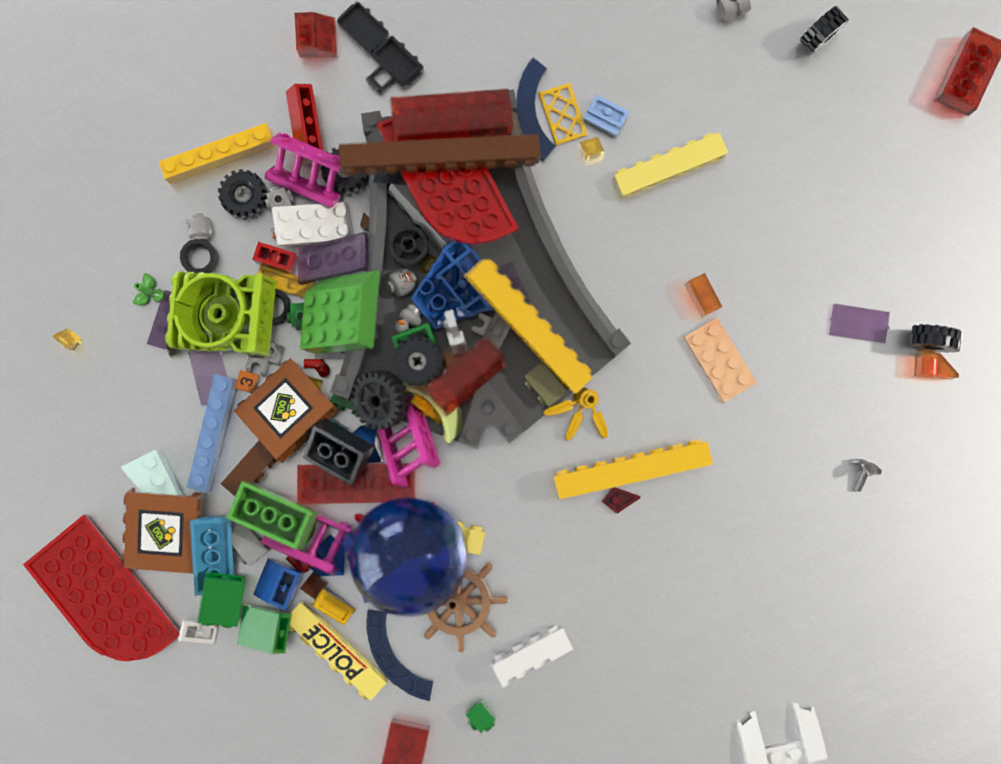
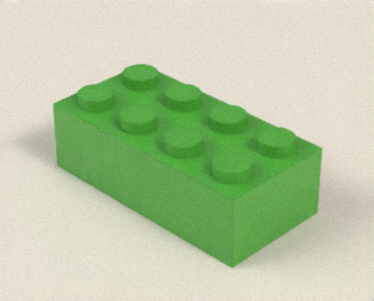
M242 481L226 518L294 549H304L319 512L253 483Z

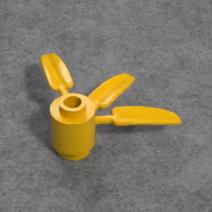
M583 387L576 394L574 393V401L566 400L543 411L544 415L552 416L572 410V405L577 404L580 406L578 412H575L566 432V441L571 440L583 420V415L581 414L583 407L592 410V419L602 438L605 439L608 436V429L603 415L600 411L596 412L594 408L598 403L599 397L597 392L592 389Z

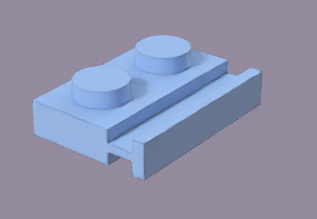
M596 95L583 120L617 137L629 111Z

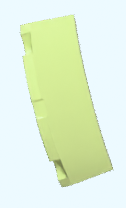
M436 380L421 386H411L406 382L401 384V387L405 386L407 389L404 391V394L408 393L412 396L418 394L434 406L443 421L444 434L441 438L448 445L462 433L463 417L460 406L454 395L443 384Z

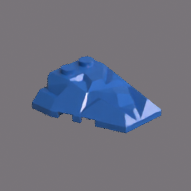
M453 240L446 245L411 297V300L434 329L444 326L443 320H447L446 311L453 310L456 322L461 319L493 309L464 277L472 267L482 260L469 244Z

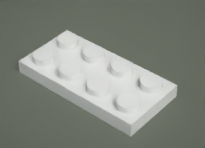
M348 202L337 203L332 208L323 204L272 208L277 247L353 240Z

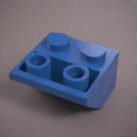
M267 558L253 595L267 604L286 611L291 606L304 573Z

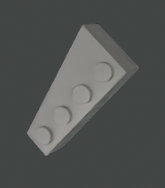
M390 185L387 193L391 197L393 196L401 209H405L412 217L411 220L423 229V233L439 251H442L446 245L453 241L441 235L425 220L407 185Z

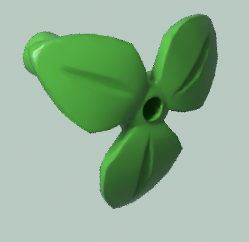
M144 273L142 284L139 282L134 284V289L140 291V293L135 296L133 304H147L150 296H152L155 302H159L164 298L163 290H153L156 282L151 275Z

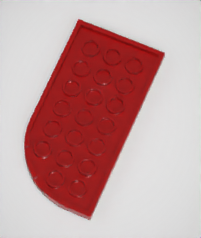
M448 93L377 123V128L384 142L471 138ZM477 167L473 170L457 168L454 171L437 169L434 172L417 170L415 173L400 171L425 220L437 232L451 240L465 244H486L517 232L519 229L488 169L485 167Z
M86 514L82 515L23 564L82 640L100 655L117 661L146 659L161 652L180 635V630L131 569L124 568L122 558Z

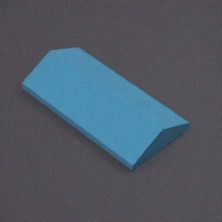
M210 515L190 520L195 596H199L202 593L205 571L234 574L231 520L224 516Z

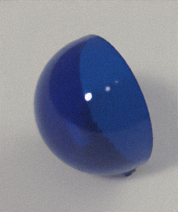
M400 498L384 502L370 510L359 521L355 530L347 532V537L341 539L345 553H349L347 558L352 580L362 595L364 603L369 602L378 610L390 615L416 617L435 611L454 596L462 584L466 573L468 545L463 530L454 517L446 510L422 499Z

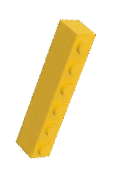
M264 123L158 162L164 179L169 184H173L276 147V145L270 143L273 134L268 124Z

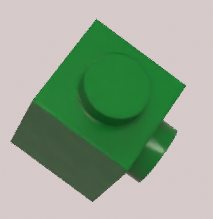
M481 699L465 713L469 719L468 724L474 731L478 730L482 733L485 730L488 732L495 725L496 716Z

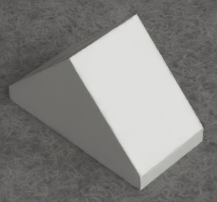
M185 619L182 622L178 640L214 644L218 625L204 626L198 623V619Z

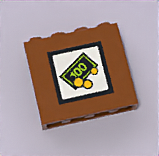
M291 358L284 361L276 372L267 376L265 382L253 389L251 395L239 402L234 410L273 457L281 463L286 461L310 438L314 425L325 418L329 420L339 411Z
M135 488L127 491L123 499V503L126 505V512L123 515L125 531L122 536V541L125 543V550L122 553L124 568L193 573L190 520L201 518L202 493L194 492L191 496L135 492Z

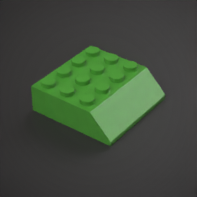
M375 270L320 279L305 292L300 350L314 354L373 348L380 271Z

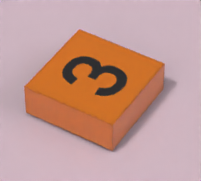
M240 370L235 389L251 393L257 387L260 375Z

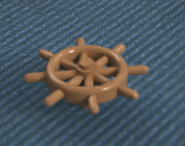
M455 550L452 553L453 568L436 575L426 565L421 567V572L431 582L426 590L425 598L411 599L409 605L412 607L425 606L426 613L433 623L424 633L425 639H430L439 629L444 633L456 635L457 651L463 652L464 635L472 633L479 627L490 637L494 638L496 636V631L485 621L490 613L491 604H506L508 598L506 596H491L489 587L484 581V578L493 569L491 563H487L478 574L472 570L460 568V553ZM453 577L454 591L443 582L445 579ZM461 577L471 581L463 591L461 589ZM476 587L479 589L481 597H468ZM437 588L449 598H435ZM482 604L480 614L478 615L468 605ZM435 606H446L447 609L439 616ZM454 611L456 626L445 622ZM463 612L474 622L463 626Z

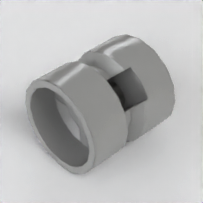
M716 0L717 10L723 21L735 18L736 14L742 15L751 10L750 0Z

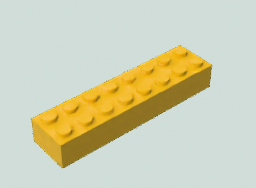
M480 260L464 277L534 354L543 361L565 388L576 394L593 378L589 374L591 372L590 368L585 363L578 362V355L571 348L569 349L563 345L565 341L560 335L550 331L552 327L545 319H539L537 316L538 311L531 304L528 305L523 301L525 297L519 290H513L509 286L512 284L511 281L504 274L499 275L496 271L498 267L491 260Z
M702 439L687 442L688 446L683 447V443L668 446V451H664V448L650 450V455L646 456L645 452L631 455L632 459L628 460L624 456L612 459L613 463L607 464L606 461L593 463V468H588L587 465L575 467V472L569 473L568 469L557 471V476H553L557 499L713 465L708 442L702 443Z

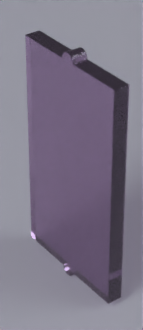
M833 304L832 317L829 319L831 321L829 335L886 343L887 330L890 328L888 326L890 312Z
M190 351L188 355L201 406H206L214 374L227 377L222 354L219 351Z

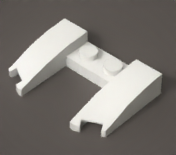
M792 702L800 740L764 747L755 711L749 712L752 718L742 725L738 721L737 725L746 764H795L828 759L814 707L810 706V711L799 708V703Z

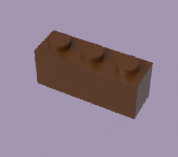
M258 440L222 481L221 485L232 495L236 496L242 481L259 484L266 476L264 473L268 468L272 469L278 463V460Z

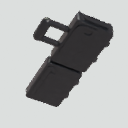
M357 1L337 19L338 26L366 54L370 55L372 53V59L378 65L366 77L367 83L377 93H383L393 81L401 89L410 87L422 75L424 67L418 61V57L413 56L405 48V44L400 43L394 36L389 37V31L384 27V23L378 21L371 14L369 8H365ZM381 70L390 77L382 86L374 79Z

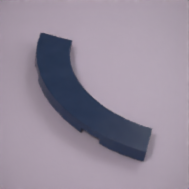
M532 57L519 81L516 98L517 115L523 135H539L540 159L545 161L556 148V145L545 135L538 122L535 110V96L547 68Z
M368 609L366 631L370 650L380 670L394 685L409 695L430 701L433 681L420 677L407 669L392 650L386 628L387 612Z

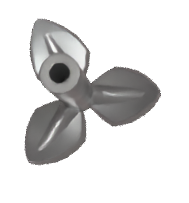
M853 459L849 461V463L860 464L863 468L854 486V489L861 492L868 476H872L876 472L879 475L882 473V470L877 465L866 460Z

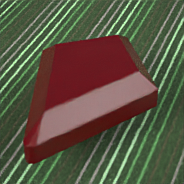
M613 487L602 503L618 514L639 500L641 496Z

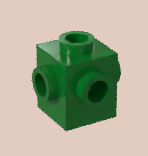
M291 303L290 312H287V322L292 323V327H296V331L302 330V320H299L297 315L299 313L303 314L304 303Z

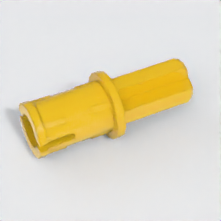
M418 394L414 395L411 403L419 408L424 416L430 417L437 424L443 422L439 413L430 402H427Z

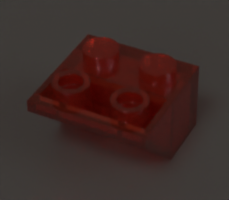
M316 12L294 13L296 50L299 57L337 55L334 17Z

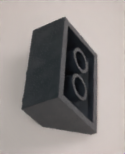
M325 418L314 425L303 458L352 486L368 464L375 446Z

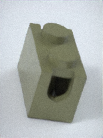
M543 361L524 376L526 380L524 384L530 391L535 390L539 395L536 398L543 407L545 405L550 407L567 393V390Z

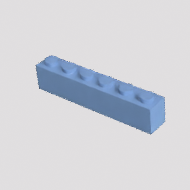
M214 374L187 484L189 489L211 492L236 391L237 379Z

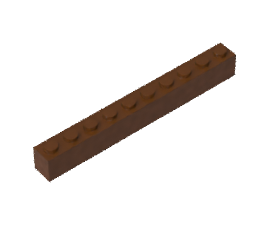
M538 134L339 144L341 174L346 176H355L358 173L375 175L377 172L395 174L397 171L415 173L417 170L434 172L437 169L454 171L457 168L473 170L477 167L493 169L497 166L512 168L516 165L532 167L538 164L541 158Z

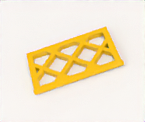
M570 83L538 92L556 146L588 136ZM568 88L569 100L559 95L561 90ZM548 94L554 96L551 105L545 103L543 96ZM557 98L567 103L563 112L553 107ZM569 105L574 106L575 118L565 113ZM550 111L561 115L556 124L551 121ZM563 117L573 121L569 130L559 126ZM575 123L580 124L582 133L575 134L571 132ZM557 129L567 133L564 139L558 140L556 135Z

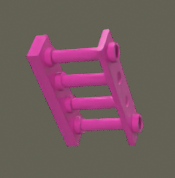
M279 132L271 138L270 143L279 146L276 165L265 172L264 179L330 208L340 201L341 194L334 190L337 172L341 171L340 157L338 155L327 153L292 138L286 133ZM286 150L295 153L293 172L283 168ZM303 157L313 161L309 180L300 176ZM320 164L330 168L326 187L317 183Z
M408 394L409 398L405 399V401H409V406L405 407L408 411L404 414L408 417V425L394 435L391 427L383 430L376 429L389 469L390 479L393 484L405 488L408 486L406 476L420 466L425 465L435 469L441 465L426 417L419 408L411 403V399L414 396ZM412 432L414 441L398 451L396 442ZM415 449H418L419 458L403 468L401 459Z
M318 515L316 521L321 523L309 550H306L305 553L265 535L261 543L268 548L335 576L338 569L334 566L333 560L346 534L354 537L355 533L351 530L352 526L347 523L340 522L338 524ZM328 527L338 530L326 558H323V560L316 558L317 549Z

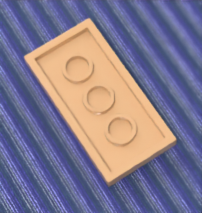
M718 318L684 337V340L723 403L757 383Z

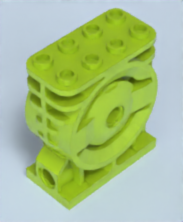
M175 272L171 278L172 294L169 297L170 313L167 316L168 332L165 335V341L170 348L202 352L235 350L241 354L269 357L276 280L264 274L256 273L255 275H243L236 280L227 275L215 273ZM234 290L235 295L238 296L239 301L234 297ZM222 310L223 314L221 318H218V314ZM203 328L210 333V336L204 332Z

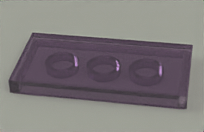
M366 232L298 248V283L300 285L368 270V234Z

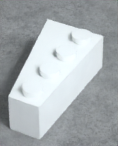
M555 625L547 629L548 633L542 636L537 634L529 638L530 642L524 645L522 642L512 647L513 650L508 653L503 651L494 656L495 659L492 660V667L502 687L509 685L507 680L511 678L517 680L522 678L528 669L531 671L536 670L545 664L544 661L548 660V662H551L573 650L563 627Z

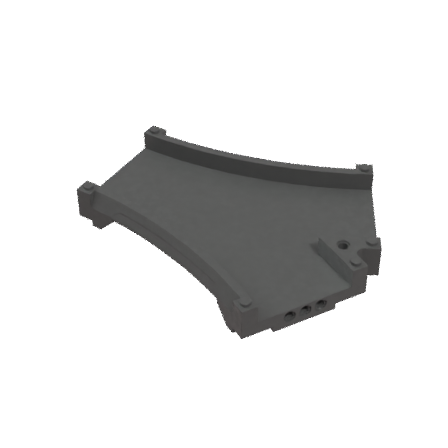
M514 89L495 92L494 100L454 106L457 112L495 117L496 128L494 136L522 135ZM380 110L361 113L366 143L384 142L377 128V123L393 116L382 117ZM516 165L512 168L497 166L496 168L488 169L519 229L517 232L494 242L469 245L474 248L482 260H491L498 267L496 271L499 275L504 274L511 281L512 284L509 286L523 294L525 297L523 301L528 305L531 304L538 311L537 316L539 319H545L551 325L550 331L562 337L565 341L563 345L569 349L571 348L578 355V362L585 363L591 370L589 374L594 376L623 352L631 342L620 328L616 329L573 266L544 206L531 167ZM369 175V235L364 271H380L374 346L369 349L347 351L339 374H336L330 389V393L350 401L354 397V395H351V390L355 389L353 385L362 375L377 370L390 371L391 374H395L396 371L392 365L394 364L392 357L395 354L396 348L391 337L400 334L395 329L397 321L400 320L399 313L401 310L407 309L409 304L416 306L411 297L442 252L426 236L429 247L428 254L421 264L416 267H405L393 259L389 250V239L397 228L412 225L419 228L422 232L424 231L411 220L412 217L405 209H401L396 199L387 193L391 184L372 183L374 175ZM409 243V245L405 244L406 250L413 249L412 243ZM405 268L414 273L417 285L413 292L398 297L394 293L389 292L387 282H389V275ZM492 309L481 313L493 319L496 311ZM423 314L420 315L421 325L430 323ZM478 314L461 319L457 322L459 331L463 332L468 352L461 355H453L445 326L434 329L432 326L444 357L443 368L435 380L443 384L454 395L463 417L462 433L454 441L478 449L484 431L489 427H494L510 444L545 416L543 411L549 407L547 405L543 407L536 398L539 395L535 390L530 391L524 384L526 381L524 376L542 361L512 328H510L498 354H495L481 347L480 344L483 337L471 331L473 326L478 328L484 326V322L479 320ZM567 390V393L551 406L561 403L572 392ZM490 402L493 406L492 410L484 412L481 409L483 403ZM407 415L401 421L409 423ZM425 416L430 432L443 436L444 428L442 423L437 424L430 417Z

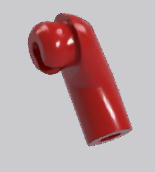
M304 359V368H314L320 377L324 378L330 373L329 366L322 359Z
M289 556L286 557V560L302 573L308 572L309 568H311L310 565Z

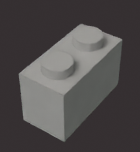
M238 524L231 530L232 549H236L240 554L238 558L243 564L253 565L271 550L261 543L262 538L256 531L241 524Z

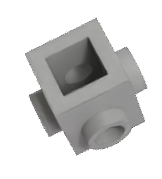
M280 185L270 188V192L266 194L267 199H265L269 210L273 207L292 206L291 202L294 201L290 190L286 191L284 187L280 188ZM281 197L282 201L277 203V199Z

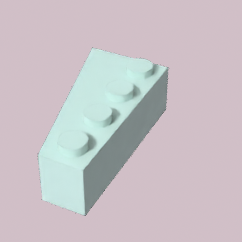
M155 449L120 467L141 492L184 496L162 450Z

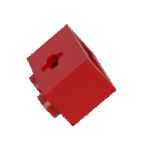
M258 242L252 260L256 264L293 275L298 256L294 252Z

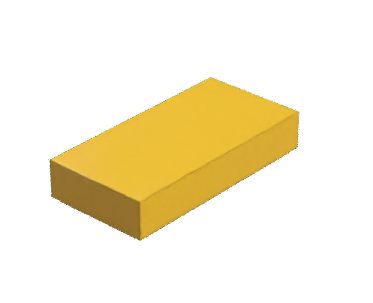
M324 588L312 603L314 608L342 625L346 624L355 611L354 607Z

